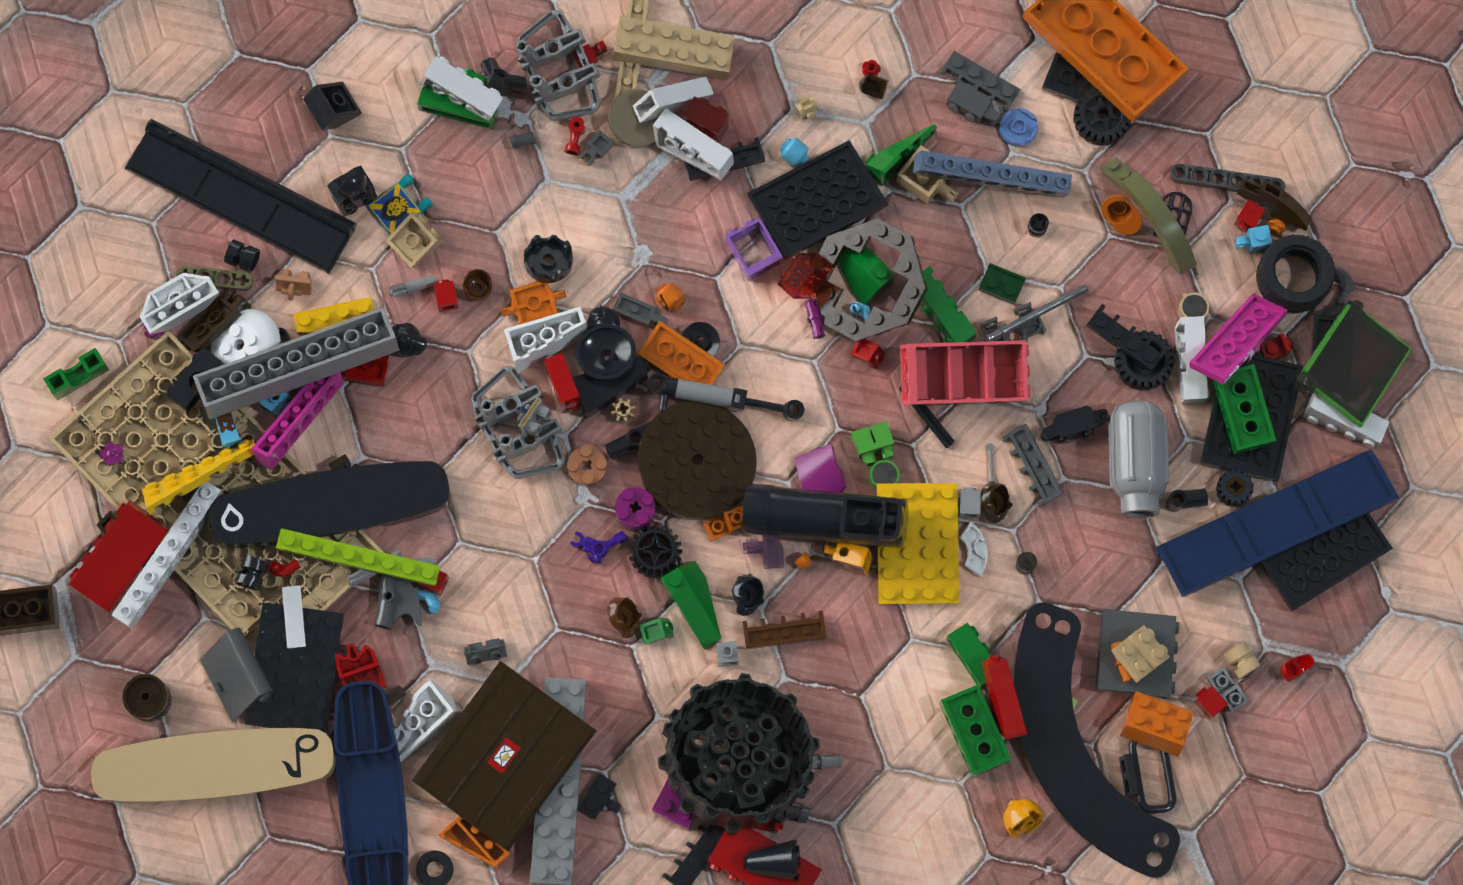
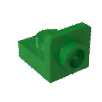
M658 618L639 625L645 645L674 637L673 624L669 621V618Z

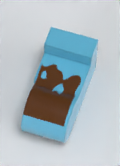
M232 413L216 417L224 449L238 446L242 441Z

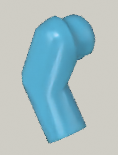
M860 302L852 303L850 306V311L855 315L863 317L864 322H866L871 313L870 307Z
M417 589L419 600L426 601L429 606L428 611L432 614L438 613L441 603L437 596L432 592Z

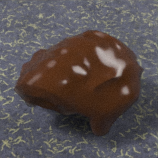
M614 597L607 606L609 621L615 629L619 630L623 638L632 637L638 630L642 613L638 612L637 606L628 597Z

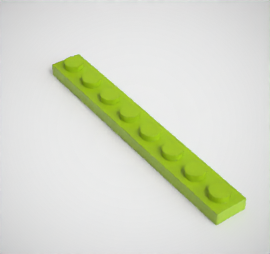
M282 528L276 550L434 587L436 586L440 569L439 565Z

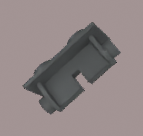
M500 638L486 641L485 648H483L482 642L467 644L468 647H464L467 665L480 664L484 661L499 660L507 657L504 639L500 640Z

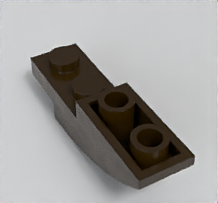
M1242 178L1237 195L1272 209L1270 216L1291 224L1295 228L1307 230L1311 217L1291 195L1266 180H1263L1262 184L1259 185Z

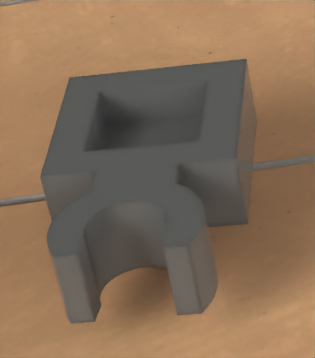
M599 130L587 143V147L590 149L584 150L580 158L584 159L585 156H590L591 159L588 161V165L591 166L594 164L597 155L602 159L615 144Z

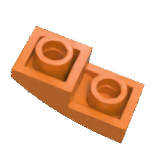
M740 506L729 510L721 516L705 521L702 524L710 542L743 528V508Z

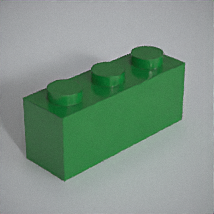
M967 622L948 634L946 640L976 685L979 684L981 689L986 685L982 661L988 660L990 649L985 642H980L977 637L979 636L977 629L973 625L970 626Z

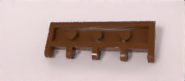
M818 611V619L806 620L805 613H800L801 621L788 623L785 622V616H780L781 624L765 625V618L760 619L761 626L748 628L747 621H742L746 650L826 639L823 611Z

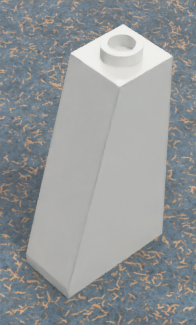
M707 77L651 89L633 105L639 122L644 123L659 118L665 108L673 113L703 103L714 93Z

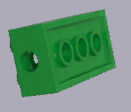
M1255 365L1238 368L1224 385L1213 380L1234 455L1273 445L1276 442V437ZM1234 387L1241 388L1243 394L1236 393ZM1240 406H1245L1248 409V413H1243L1240 410ZM1245 425L1252 426L1254 432L1247 431Z
M979 684L940 701V707L972 778L1005 765L1012 760ZM962 709H970L972 716H964ZM977 727L980 730V735H973L970 732V728ZM978 747H987L988 754H981Z

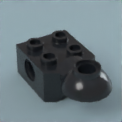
M362 166L351 169L327 185L333 201L343 216L354 214L359 207L371 204L377 197L374 186Z

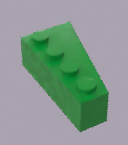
M929 266L922 271L928 288L920 303L922 313L927 318L930 317L934 322L933 326L937 332H942L946 337V343L972 341L976 338L977 331L962 311L958 312L956 310L958 306L952 296H946L941 280L937 281L932 276L934 271Z

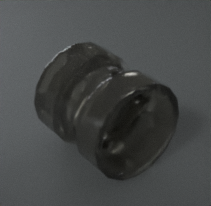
M1031 552L1021 553L1015 564L1016 570L1022 575L1031 574L1037 565V558Z

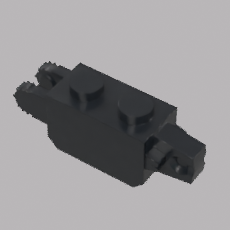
M1086 405L1058 414L1052 425L1043 428L1040 438L1045 442L1057 439L1058 443L1064 441L1066 444L1075 441V437L1082 435L1083 438L1092 436L1099 426L1110 421L1107 409L1093 411L1091 407Z

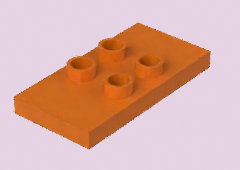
M1037 0L1024 11L1022 18L1132 123L1184 78L1189 70L1177 56L1117 0Z

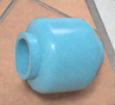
M788 138L779 149L781 151V158L791 166L802 165L809 158L807 155L808 146L798 138Z

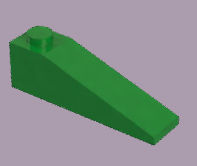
M846 246L838 262L848 282L850 291L862 304L866 305L894 282L895 274L868 247H866L863 254H860Z
M696 561L682 565L661 577L662 585L704 650L719 641L721 635L707 579Z

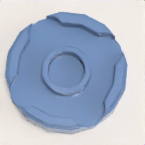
M1023 108L1007 111L999 124V132L1002 139L1015 147H1023L1030 144L1038 133L1036 117L1030 111Z

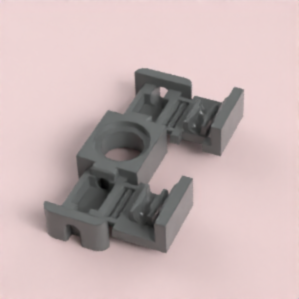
M1031 302L1015 308V315H1018L1020 318L1032 312ZM997 316L980 323L984 336L997 330ZM1038 317L1036 320L1034 319L1016 328L1011 333H1019L1021 336L1020 340L1028 342V338L1041 332L1044 335L1046 328L1041 318ZM1009 334V335H1007V336H1005V337H1003V338H1002V337H999V338H997V339H995V340H993V341H1012V340L1010 339V334Z

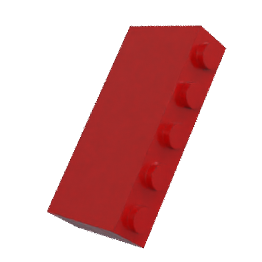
M131 500L127 504H121L116 511L119 514L115 521L110 519L104 528L107 530L105 535L97 537L92 544L95 546L94 550L91 553L89 551L86 552L81 559L83 562L81 568L78 569L76 567L69 576L72 579L69 583L71 587L107 612H110L170 529V527L153 515H149L147 511Z
M749 828L740 829L737 835H728L725 829L707 860L710 864L709 868L717 873L723 871L728 874L727 878L737 884L740 881L745 885H814L822 871L821 868L800 857L801 868L797 869V874H800V881L794 882L749 873L748 869H744V857L747 856L748 852L778 844Z

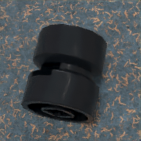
M233 239L226 250L224 263L234 267L239 265L241 270L251 273L258 263L260 250L250 245L245 247L244 243Z
M244 555L240 565L242 571H238L234 582L242 587L260 591L263 582L261 576L266 574L269 563L253 556Z

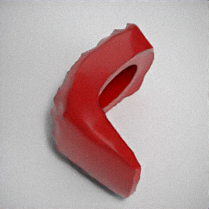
M1310 654L1293 657L1280 667L1282 677L1290 682L1312 667L1315 662Z

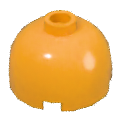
M1014 799L1008 804L1004 812L1003 824L1012 838H1020L1018 834L1024 832L1027 835L1037 829L1043 822L1041 817H1045V814L1039 805L1031 799Z

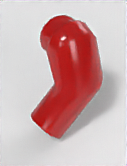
M293 560L288 565L278 564L277 561L269 565L270 572L274 576L283 578L290 576L301 568L296 560Z

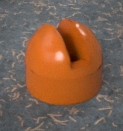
M804 552L793 562L798 568L805 569L811 564V559Z

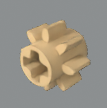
M804 95L797 99V105L794 106L801 119L806 117L807 120L816 117L815 111L818 110V106L813 97L807 98Z
M619 398L618 404H612V407L616 410L612 411L611 415L617 416V423L623 420L627 424V419H634L631 411L636 409L635 406L630 407V399L625 402ZM620 408H624L626 410V414H622Z

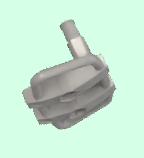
M552 10L523 32L518 37L516 48L519 52L518 61L523 71L527 72L534 89L532 94L535 102L541 106L548 118L553 121L595 113L600 107V98L595 80L601 75L597 65L589 63L582 47L587 41L583 32L580 29L573 30L565 15L558 10ZM553 18L559 20L566 32L562 36L549 39L536 48H533L526 42L528 38ZM553 47H559L557 52L551 53ZM574 50H576L582 64L581 68L564 73L549 83L542 79L541 76L536 75L533 69L561 60ZM569 80H573V83L570 87H565V84ZM587 85L593 102L590 107L554 113L547 103L575 94Z
M505 366L475 391L471 397L475 414L474 418L480 430L483 429L494 449L493 454L498 464L501 463L503 468L513 478L522 479L559 470L564 465L565 457L557 438V434L562 431V428L556 418L548 419L547 421L541 419L543 424H541L542 428L538 436L527 435V437L535 438L533 444H526L525 439L527 437L521 434L514 439L510 438L509 434H502L498 442L490 426L511 417H516L518 415L516 413L517 407L524 408L526 404L532 405L537 397L540 399L544 397L538 384L530 387L520 373L517 374L516 368ZM506 374H511L522 389L518 393L506 396L495 405L489 399H484L481 403L479 402V398ZM509 403L517 405L514 410H508L506 406ZM548 440H550L557 458L555 463L517 471L509 462V460L525 453L535 451Z

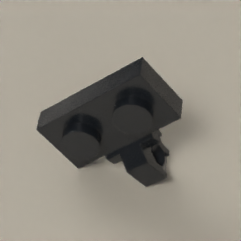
M599 773L578 809L595 820L601 810L606 812L609 808L618 813L621 805L613 800L615 795L612 794L617 783Z

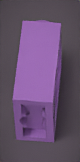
M760 218L747 221L744 227L740 229L734 228L726 236V244L748 281L783 263V256ZM758 230L772 255L748 267L734 243Z

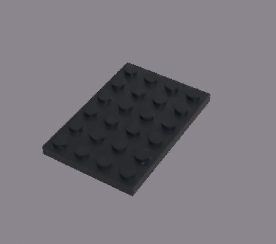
M850 140L747 193L748 199L785 260L825 240L827 236L838 233L888 206V202Z
M1253 354L1249 363L1244 362L1239 368L1255 365L1276 442L1270 446L1234 455L1215 391L1200 464L1226 470L1235 469L1237 471L1239 469L1243 473L1246 472L1247 475L1278 482L1300 385L1297 377L1304 366ZM1234 387L1236 393L1243 394L1241 388ZM1240 406V410L1243 413H1248V409L1245 406ZM1245 425L1247 431L1254 432L1252 426Z
M1366 514L1259 564L1291 612H1293L1393 548L1371 515Z
M262 602L255 657L273 693L268 701L260 703V701L254 702L246 710V725L269 728L318 729L327 734L336 672L335 654H338L344 613L302 608L306 647L287 648L284 605Z

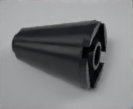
M790 840L748 852L747 856L744 857V869H748V872L751 874L794 882L800 881V874H797V869L801 868L800 848L797 845L798 840Z

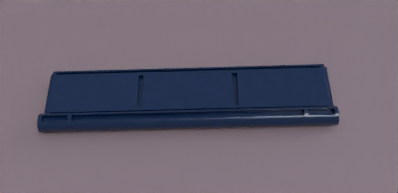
M1370 449L1156 546L1155 550L1159 559L1163 560L1181 596L1187 597L1393 503L1399 499V496L1375 453Z

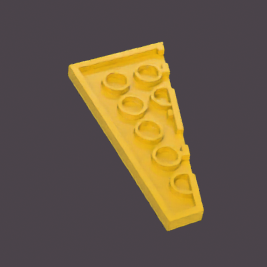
M254 439L250 441L244 440L233 449L226 448L213 458L211 456L206 457L195 466H186L182 469V472L169 474L160 482L147 484L142 491L149 515L156 512L154 508L158 505L164 504L166 506L170 504L177 494L183 496L211 480L210 475L214 473L221 474L227 471L226 469L229 467V464H239L254 455L252 451L256 444Z

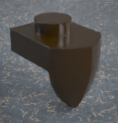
M868 74L859 81V89L861 93L884 99L889 80Z

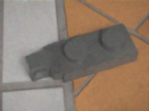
M620 293L613 308L615 313L647 327L654 328L659 321L665 324L668 323V319L660 316L661 311L657 310L656 307L623 293Z

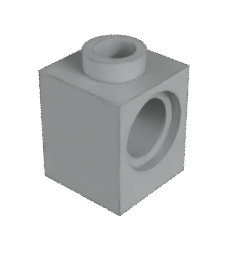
M966 487L959 494V518L979 519L981 491H976V488Z
M736 641L716 643L718 667L738 665Z

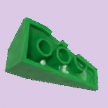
M933 124L879 151L876 155L872 154L866 161V168L871 176L883 186L913 156L920 145L923 146L936 133L937 126Z

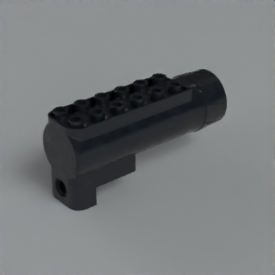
M748 484L743 505V532L763 536H783L902 548L907 533L908 501L901 498L788 488L768 484Z

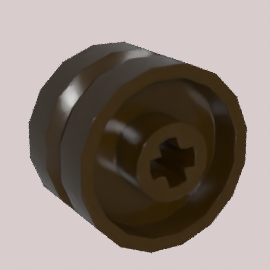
M140 674L127 682L123 690L122 700L126 710L136 719L143 722H154L162 719L168 713L172 703V695L170 689L158 677L152 674Z

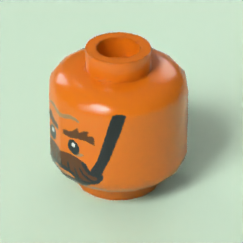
M664 283L656 291L658 293L656 301L667 312H676L685 303V294L674 283L667 285Z

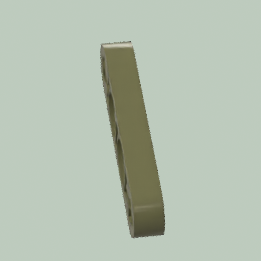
M182 266L176 271V277L185 272L188 274L196 272V275L200 276L203 273H208L216 289L229 290L233 288L236 291H248L254 284L251 275L243 271ZM228 275L230 281L227 284L219 283L221 276ZM233 276H235L236 280L242 281L243 278L246 277L249 283L247 282L245 283V286H242L241 282L235 281V285H233Z

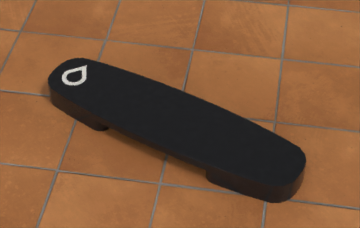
M432 461L381 463L306 474L258 485L218 498L210 509L211 528L215 540L226 548H256L277 546L281 528L311 536L325 537L385 524L393 526L439 512L448 501L449 483L445 470L439 464Z

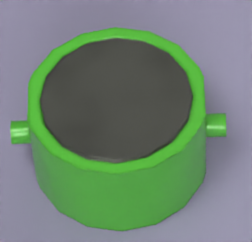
M880 460L874 463L873 467L869 465V482L875 490L877 484L898 483L900 477L899 470L893 462Z

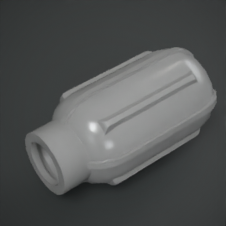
M1138 400L1120 403L1114 408L1108 426L1110 487L1120 497L1121 516L1128 518L1158 516L1160 514L1159 499L1163 496L1169 483L1168 421L1165 419L1164 413L1159 406L1149 401Z

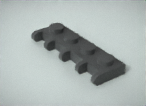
M953 51L940 72L944 76L948 71L957 76L956 84L959 80H964L974 86L976 90L979 89L990 95L991 104L995 99L1006 105L1003 110L1005 112L1009 110L1021 90L956 51Z
M1023 424L1002 436L1004 441L1010 438L1016 448L1010 454L1012 456L1020 455L1025 467L1019 470L1021 474L1029 472L1034 482L1029 487L1030 491L1038 489L1043 499L1037 503L1039 507L1064 494L1027 424Z

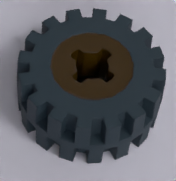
M1235 469L1226 471L1217 482V497H1220V501L1225 502L1227 506H1242L1252 496L1254 484L1251 482L1252 478L1248 477L1246 472L1243 473L1239 469L1237 471Z

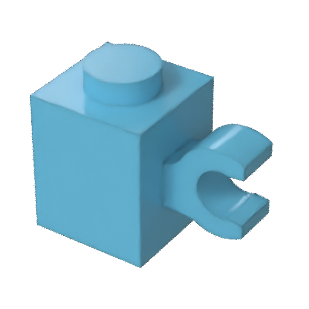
M1268 225L1249 228L1245 236L1237 237L1234 241L1236 249L1248 246L1249 254L1266 251L1272 244Z

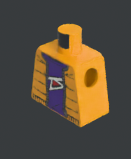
M838 542L837 547L827 544L824 550V556L833 558L835 566L867 576L873 559L869 548Z

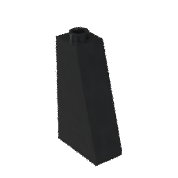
M642 355L635 357L634 363L628 372L614 380L600 381L589 377L585 373L573 377L585 417L590 418L647 380V372H651L648 361H643Z

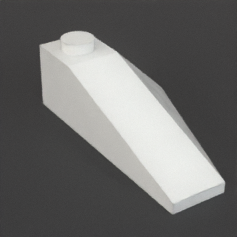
M432 680L425 683L414 694L409 709L404 712V718L399 727L395 729L401 762L450 725L463 711L455 699Z

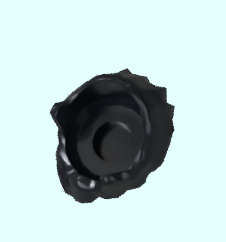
M600 305L599 308L596 307L591 311L587 319V330L602 324H612L620 327V319L614 312V309Z
M402 323L395 324L392 327L399 347V351L396 354L409 357L420 355L424 352L427 340L421 336L419 330L413 324Z
M751 573L738 576L732 587L733 599L737 605L736 612L742 616L753 614L764 603L763 596L765 591L763 590V584L760 579L751 575Z

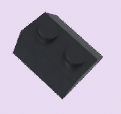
M343 81L315 85L303 99L322 131L336 129L362 113Z

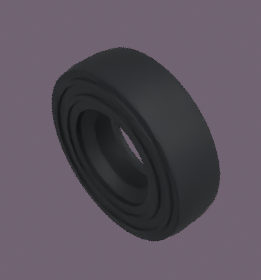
M437 850L423 854L416 865L417 877L424 885H446L452 878L454 871L453 863L449 856ZM433 861L440 862L443 866L442 874L438 877H431L427 873V866Z

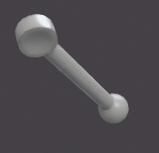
M989 443L986 446L989 456L988 483L991 481L995 482L992 457L994 445Z

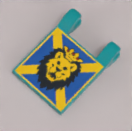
M406 174L397 184L368 205L369 209L390 235L411 212L423 213L433 206L432 201L428 197L416 205L404 190L414 183V179L410 174Z

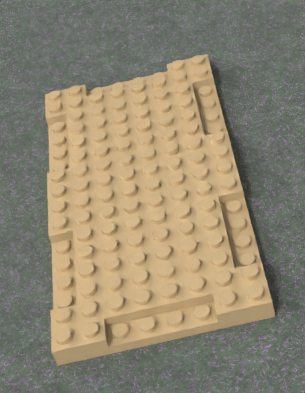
M169 331L162 335L49 438L116 510H118L122 503L127 504L131 500L147 511L142 491L147 484L164 480L165 476L172 473H180L186 466H195L201 463V460L210 456L213 458L224 450L216 419L209 420L195 381L193 382L192 389L198 393L200 399L189 413L181 409L166 396L170 384L179 379L180 372L184 367H188L191 364L193 355ZM244 408L231 412L241 441L254 439L255 443H257L266 430ZM111 441L114 445H123V461L121 463L116 462L115 465L111 466L106 465V460H103L99 455L100 450H106L105 445ZM288 453L284 455L273 470L256 462L254 455L239 464H229V467L226 469L227 471L221 474L214 473L210 475L211 480L208 482L220 489L224 495H228L258 485L306 475L307 473ZM199 487L183 496L177 494L172 502L166 506L164 504L158 505L154 508L156 512L151 515L171 529ZM209 518L174 570L231 630L235 628L241 629L252 652L255 654L262 602L283 605L282 587L301 585L302 608L327 611L353 587L349 584L347 577L361 569L276 550V546L226 548L215 540ZM363 530L320 537L383 552ZM244 555L259 558L268 562L269 565L274 561H277L278 564L288 565L293 560H296L301 566L300 569L286 578L274 576L268 566L266 574L261 576L263 582L260 591L242 587L234 582L238 571H242L240 565Z

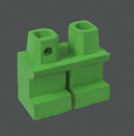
M888 421L872 425L870 430L869 427L851 432L850 437L855 445L858 457L862 458L866 467L876 463L874 454L881 452L883 460L894 458V441Z

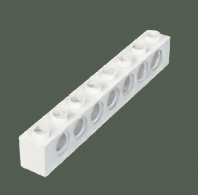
M209 482L202 484L112 613L116 620L132 630L135 628L210 518V509L213 503L218 498L225 496L220 489Z

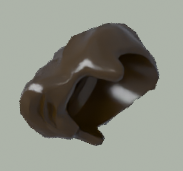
M991 481L985 484L981 490V507L986 512L989 523L1002 521L1013 504L1010 502V495L1005 484Z

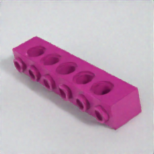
M341 372L303 386L252 448L256 462L271 470L274 469L344 384Z

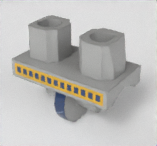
M537 397L532 405L526 404L524 408L517 407L516 413L519 416L516 420L519 422L518 427L522 430L521 435L525 437L528 434L538 436L542 426L537 423V420L540 418L547 421L552 415L551 410L543 404L542 399Z

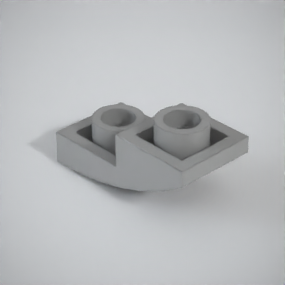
M1220 667L1206 677L1209 684L1228 703L1226 707L1230 712L1235 711L1248 702L1238 684L1234 683L1225 667Z

